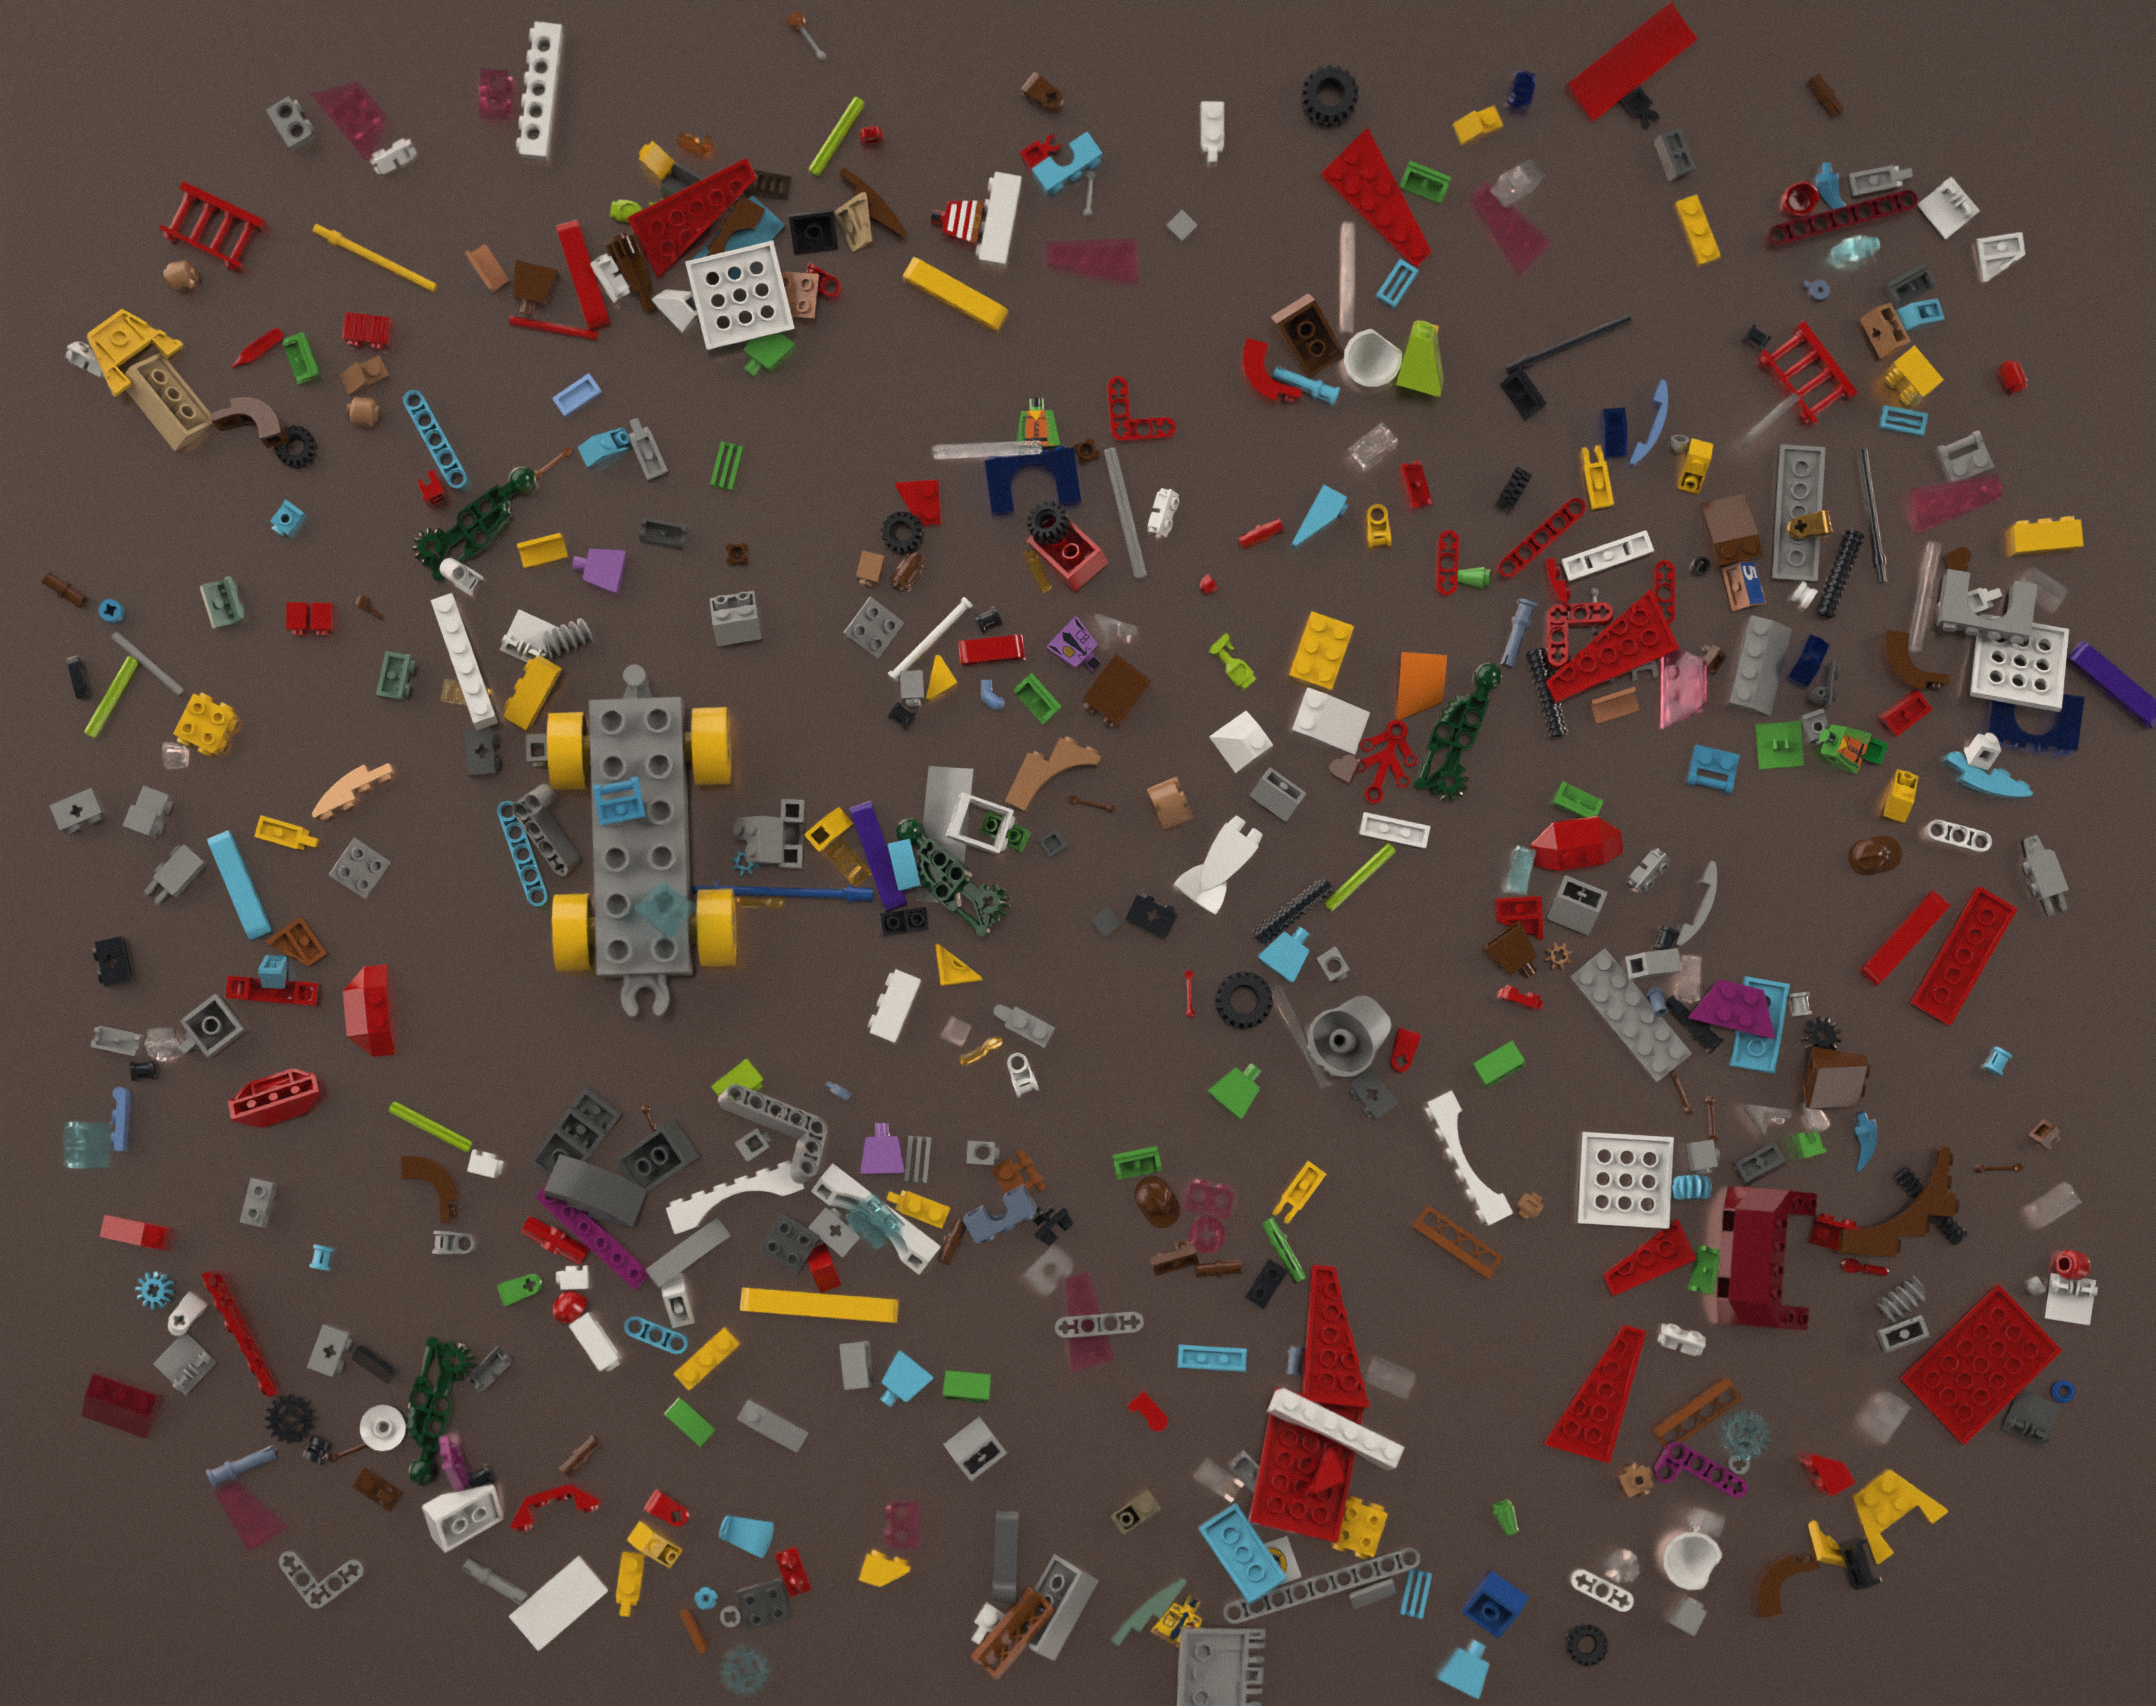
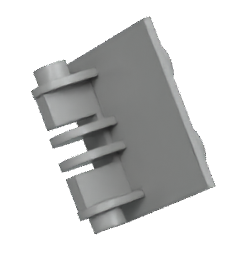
M870 596L844 633L849 639L854 640L878 659L904 622Z
M354 837L329 873V876L366 899L391 862Z
M186 1332L184 1335L179 1336L153 1365L173 1383L172 1385L178 1391L180 1390L186 1396L218 1362Z

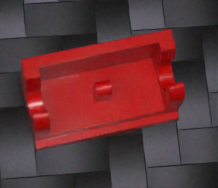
M1416 460L1411 464H1401L1399 470L1411 511L1433 506L1420 460Z
M434 469L428 471V476L432 483H428L426 486L423 485L421 479H418V485L424 495L422 498L429 508L449 498Z
M1912 690L1879 715L1878 719L1888 727L1887 731L1890 734H1894L1897 737L1933 709L1920 691Z

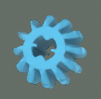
M1683 1175L1674 1179L1673 1192L1674 1198L1677 1200L1696 1201L1706 1200L1711 1197L1712 1184H1710V1178L1707 1176Z
M154 1271L152 1277L147 1272L145 1273L146 1280L138 1279V1282L143 1286L135 1287V1291H142V1294L136 1298L137 1300L145 1298L142 1304L143 1307H147L150 1304L151 1310H156L157 1304L160 1308H165L163 1300L169 1303L172 1301L167 1295L175 1293L173 1289L168 1290V1287L174 1283L173 1281L165 1283L168 1277L167 1274H163L160 1277L159 1271ZM152 1285H154V1287H159L160 1289L157 1291V1296L156 1294H151L150 1292L151 1290H153Z

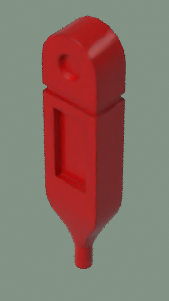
M273 328L266 335L264 334L243 349L237 361L231 365L232 369L238 365L254 362L278 345L284 339L283 332L278 328Z

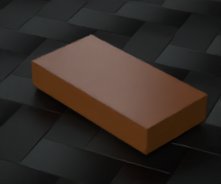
M686 1608L679 1614L699 1654L707 1651L709 1646L692 1612Z

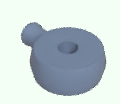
M1805 280L1802 286L1809 289L1810 296L1816 301H1824L1830 295V286L1823 280H1817L1813 283Z
M830 1081L826 1083L825 1087L845 1101L851 1098L852 1093L839 1085L833 1084Z

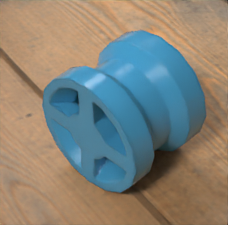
M107 599L100 604L99 614L102 619L114 624L121 621L124 617V608L119 602Z

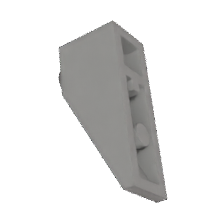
M752 1399L747 1400L737 1417V1420L798 1453L809 1434Z

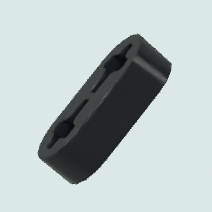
M79 655L67 658V665L76 698L88 697V685Z

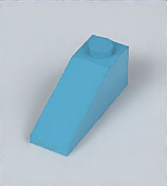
M1323 485L1291 547L1295 549L1334 522L1338 515L1343 517L1349 506L1345 503L1347 497Z

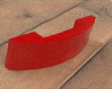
M227 975L225 998L316 1006L319 983L286 981L285 989L262 988L260 978Z

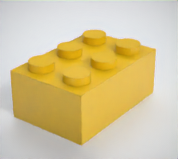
M1915 345L1884 372L1885 382L1892 389L1895 387L1900 393V400L1906 406L1910 405L1911 408L1928 396L1944 380Z
M1311 611L1288 678L1331 693L1354 626Z

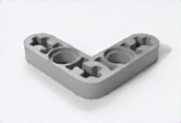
M286 1551L279 1558V1566L305 1602L314 1609L325 1606L359 1580L365 1572V1567L361 1561L356 1559L350 1560L319 1583L296 1552ZM286 1555L289 1558L292 1556L295 1558L293 1564L296 1568H298L300 1565L303 1568L297 1571L293 1576L290 1573L294 1571L292 1566H285L284 1564L286 1562ZM350 1564L352 1566L358 1565V1575L352 1574L347 1577L350 1580L347 1584L345 1578L339 1572L342 1570L343 1574H346L350 1571ZM305 1573L309 1576L310 1581L307 1586H300L298 1584L297 1577L299 1574ZM334 1577L339 1578L342 1582L341 1588L337 1591L332 1590L329 1586L330 1580ZM324 1584L326 1591L332 1596L328 1598V1594H325L320 1598L321 1604L318 1602L313 1603V1592L316 1594L321 1593L324 1590L321 1586Z

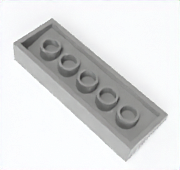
M929 766L923 819L924 835L927 838L931 837L938 840L965 864L967 844L947 838L945 835L959 794L966 793L972 795L974 769ZM968 804L959 831L960 835L968 837L971 804ZM942 855L939 859L940 866L946 862L945 855ZM961 869L957 870L955 874L957 880L962 877L963 872ZM919 879L921 886L917 887L916 901L941 904L928 891L929 888H925L923 880ZM947 886L941 891L942 897L948 894Z

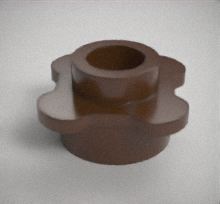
M1087 438L1086 441L1074 445L1073 450L1078 454L1081 464H1086L1089 460L1099 457V451L1095 449L1094 440L1091 438Z
M729 543L726 546L728 551L726 562L728 565L732 566L736 563L746 565L748 563V558L746 557L747 544Z

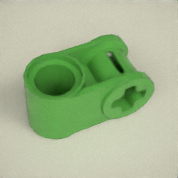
M529 1274L496 1286L503 1306H507L538 1293L542 1289L543 1283L538 1275ZM528 1279L536 1282V1285L533 1286L534 1291L526 1287V1284L529 1283Z

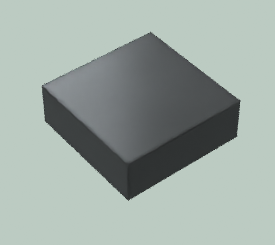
M1056 828L1037 840L1049 859L1068 848V845Z
M1109 906L1090 920L1104 938L1122 925Z

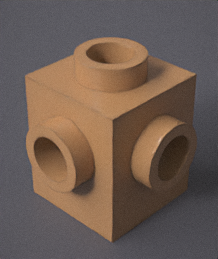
M1637 1463L1631 1464L1624 1468L1626 1472L1617 1476L1628 1498L1636 1494L1638 1498L1650 1493L1649 1488L1654 1486L1652 1481L1655 1478L1649 1467L1645 1468L1642 1464L1639 1466ZM1637 1476H1639L1640 1482L1638 1484H1635L1634 1480Z

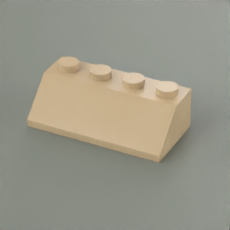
M161 352L130 366L124 374L131 381V386L126 391L174 451L190 444L214 425L210 412Z

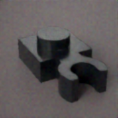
M1640 86L1621 100L1634 118L1639 114L1641 115L1642 124L1646 128L1651 126L1647 121L1648 116H1653L1656 121L1660 118L1656 111L1649 109L1653 102Z

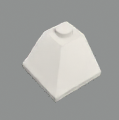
M1247 711L1209 736L1235 774L1273 747L1272 742Z

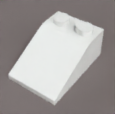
M1307 687L1291 733L1355 755L1370 712Z
M493 1485L444 1494L422 1506L431 1537L445 1553L504 1519Z

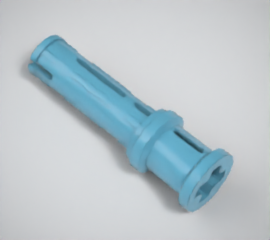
M1276 366L1272 376L1273 380L1303 389L1304 392L1311 394L1313 399H1322L1329 402L1331 406H1334L1341 389L1323 384L1322 380H1310L1279 366Z

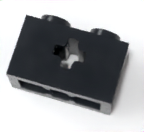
M1145 893L1142 896L1136 895L1125 921L1166 940L1178 915L1174 912L1176 908L1166 903L1160 906L1154 903L1155 898ZM1154 909L1157 911L1156 915L1159 918H1154L1150 921L1148 920L1149 915L1146 912H1151Z
M119 936L94 942L95 948L92 951L95 961H98L100 970H97L100 984L103 983L104 987L109 988L135 982L125 937ZM111 957L117 960V963L113 965L114 968L108 965Z
M1268 1259L1244 1298L1264 1310L1288 1273V1270Z

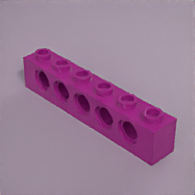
M546 1184L535 1198L634 1290H638L650 1277L645 1271L647 1268L597 1221L590 1218L586 1211L568 1207L565 1200L546 1196Z

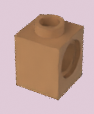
M862 550L856 573V579L860 580L859 584L873 587V584L879 585L885 561L883 555Z

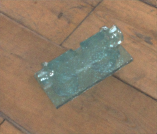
M1516 845V849H1513L1511 861L1513 869L1509 870L1507 882H1505V885H1507L1506 890L1515 893H1527L1536 850Z

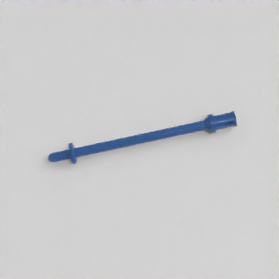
M714 880V885H694L692 887V892L695 894L700 889L733 888L734 895L844 898L847 903H852V901L873 902V887H853V885H848L844 889L718 886V880Z

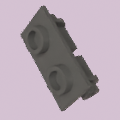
M497 1346L466 1377V1380L474 1385V1388L479 1393L482 1390L486 1391V1388L495 1380L493 1376L495 1374L499 1376L511 1365L512 1357Z

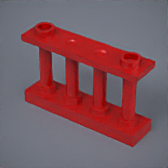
M182 181L179 189L184 194V200L170 228L160 225L159 229L164 233L163 237L174 243L178 240L224 262L223 266L235 272L236 269L243 271L245 267L238 260L252 232H255L256 229L264 230L267 224L265 220ZM198 200L204 203V210L190 238L177 232L192 202L195 203ZM217 209L224 213L223 217L225 218L211 246L207 247L198 243V240L212 212H215ZM238 219L244 222V229L230 257L219 253L218 250L232 222Z
M1804 320L1794 329L1796 331L1795 337L1770 355L1764 349L1758 356L1760 357L1759 363L1766 371L1769 369L1801 412L1799 414L1801 420L1806 425L1810 424L1813 427L1818 422L1815 417L1817 414L1839 398H1846L1849 401L1857 395L1858 391ZM1800 343L1802 345L1805 343L1810 350L1809 354L1782 373L1775 362ZM1812 362H1819L1823 367L1822 373L1796 391L1788 380ZM1827 379L1829 381L1832 380L1837 386L1835 391L1809 409L1802 400V397Z

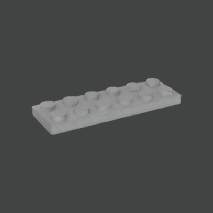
M1779 445L1771 579L1805 582L1818 581L1820 536L1793 539L1787 533V525L1798 516L1822 511L1825 447ZM1798 524L1794 526L1795 530H1803V527L1798 526Z
M1606 948L1570 976V979L1655 1082L1662 1079L1692 1054L1662 1017L1654 1016L1651 1003L1634 982L1629 979L1628 975Z

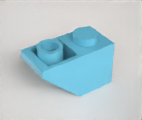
M622 427L594 435L577 448L586 466L590 467L604 463L632 449L633 446L625 428Z

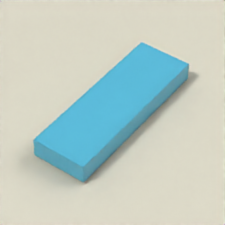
M1179 1345L1177 1368L1246 1372L1247 1349Z

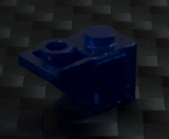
M1626 407L1603 409L1600 415L1604 458L1627 456L1628 428Z
M1810 634L1788 677L1809 687L1822 665L1830 644L1822 638Z

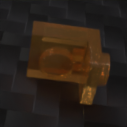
M680 133L676 140L679 147L700 159L704 154L707 155L713 146L711 142L712 137L708 133L701 144L698 143L699 139L691 134L686 136Z

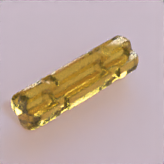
M1030 549L1026 551L1024 557L1026 562H1029L1028 566L1035 580L1039 582L1038 586L1041 592L1051 589L1052 585L1049 579L1046 578L1047 574L1040 560H1037L1035 550Z

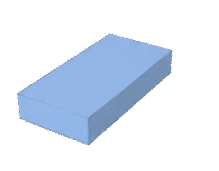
M588 373L552 399L566 418L600 395L602 391Z

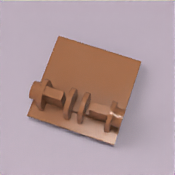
M781 272L791 316L814 319L819 274ZM773 308L771 310V316H773L774 314Z

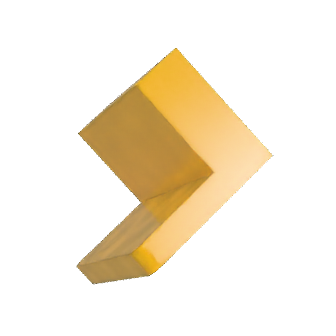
M561 533L517 544L524 569L568 558Z

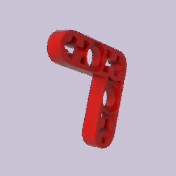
M1115 376L1109 380L1110 428L1114 440L1118 442L1171 438L1175 434L1176 424L1169 417L1130 420L1127 381L1121 376ZM1116 381H1119L1120 385H1124V388L1120 390V396H1125L1126 399L1117 398L1112 400L1111 397H1116V390L1111 388V386H1114ZM1117 403H1122L1125 405L1126 411L1122 415H1117L1113 412V406ZM1127 418V421H1123V429H1127L1128 432H1125L1123 437H1119V433L1114 431L1118 430V421L1113 422V419L1121 420ZM1164 422H1168V426L1173 428L1169 429L1167 434L1164 433V430H1156L1157 435H1153L1154 427L1152 423H1157L1156 427H1162ZM1140 424H1147L1150 427V432L1142 436L1137 432V427Z
M1605 602L1557 604L1550 607L1547 614L1548 660L1552 668L1560 670L1565 664L1569 663V627L1609 624L1614 618L1613 609L1610 604ZM1592 609H1593V612H1594V614H1593L1594 619H1591V612H1590V610H1592ZM1603 609L1606 610V613H1609L1605 615V618L1600 616ZM1578 610L1587 612V616L1582 620L1574 617ZM1567 611H1570L1572 620H1568V616H1560V620H1556L1554 616L1556 612H1561V615H1568ZM1562 632L1565 637L1561 642H1555L1552 640L1554 633ZM1556 648H1560V653L1562 656V659L1559 663H1557L1556 660L1553 659L1557 657Z

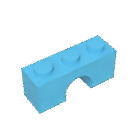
M1088 131L1069 143V150L1074 156V160L1070 165L1059 166L1050 156L1032 168L1033 176L1046 195L1051 192L1053 194L1058 193L1064 188V183L1069 180L1071 182L1077 180L1083 175L1082 171L1088 167L1091 170L1101 163L1100 159H1102L1103 153Z

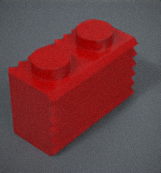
M345 312L342 339L344 342H347L348 346L360 347L361 344H368L371 349L383 350V346L389 347L392 319L379 315Z

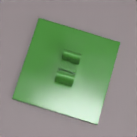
M1801 721L1755 724L1759 769L1804 766Z

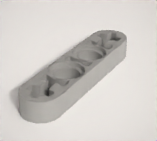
M1137 1312L1063 1317L1057 1320L1055 1331L1063 1338L1132 1333L1142 1329L1144 1320ZM1132 1315H1135L1136 1319H1140V1324H1137L1135 1329H1132L1131 1325H1124L1125 1330H1120L1121 1321L1119 1316H1124L1123 1321L1130 1320ZM1108 1317H1113L1117 1320V1327L1112 1331L1104 1327V1321ZM1079 1319V1334H1074L1075 1329H1069L1068 1334H1063V1331L1058 1329V1326L1062 1325V1321H1067L1068 1325H1074L1073 1320ZM1091 1319L1094 1322L1095 1326L1091 1332L1082 1330L1081 1323L1083 1320Z

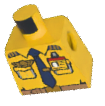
M1189 1595L1183 1606L1173 1602L1150 1631L1180 1649L1181 1628H1199L1202 1618L1194 1614L1200 1601Z

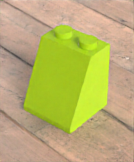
M1414 321L1396 385L1440 397L1444 376L1436 327H1433L1426 321Z

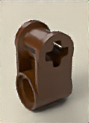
M1036 72L1031 75L1020 89L1029 99L1037 102L1049 112H1058L1063 106L1061 92ZM1056 97L1057 102H1056V103H1055V102H1051V103L1049 104V100H1048V99H1049V98L1054 99V98Z

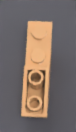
M387 763L369 771L368 767L364 764L342 777L318 802L312 812L313 818L316 820L320 818L323 821L332 817V812L341 809V811L352 808L354 806L353 803L358 801L354 792L363 793L371 788L370 785L377 781L379 784H382L392 779L390 775L395 774L392 765Z

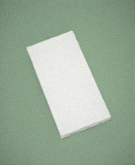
M578 1556L509 1617L532 1645L540 1651L609 1590L584 1560Z

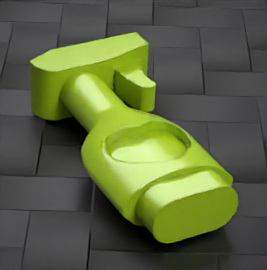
M612 201L610 218H616V221L629 223L627 217L643 209L638 203L633 201ZM649 202V205L651 206L657 202Z
M1225 633L1212 645L1209 653L1211 655L1217 654L1226 664L1228 677L1237 687L1241 686L1245 690L1256 680L1253 675L1254 672L1243 660L1233 659L1224 650V646L1234 650L1229 640L1230 636Z

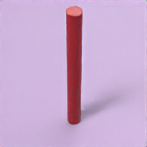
M510 316L509 325L598 340L599 336L598 331Z

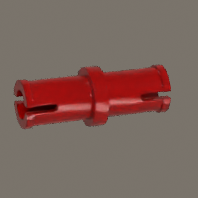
M1278 517L1263 526L1257 525L1256 529L1238 536L1245 550L1258 542H1266L1267 538L1285 531Z

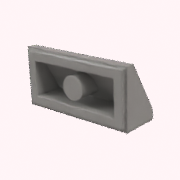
M1389 1577L1349 1592L1348 1595L1353 1608L1358 1609L1395 1595L1396 1589L1393 1580Z

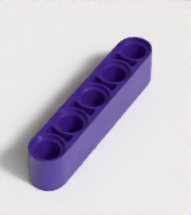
M2081 641L2067 657V660L2140 722L2153 729L2156 726V699L2091 645Z
M871 801L850 807L855 827L885 911L888 912L907 905L903 891H898L891 857Z

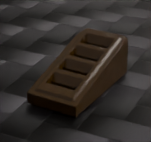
M754 170L758 177L755 187L750 185L744 191L745 194L788 199L791 176ZM761 178L765 179L764 189H760ZM770 179L774 180L773 191L769 190ZM779 181H784L782 193L778 192Z

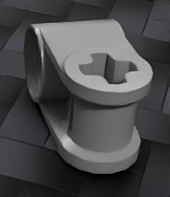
M449 1231L433 1232L436 1236L435 1249L432 1250V1254H471L477 1249V1240L471 1234ZM463 1238H468L471 1241V1246L466 1251L460 1245Z

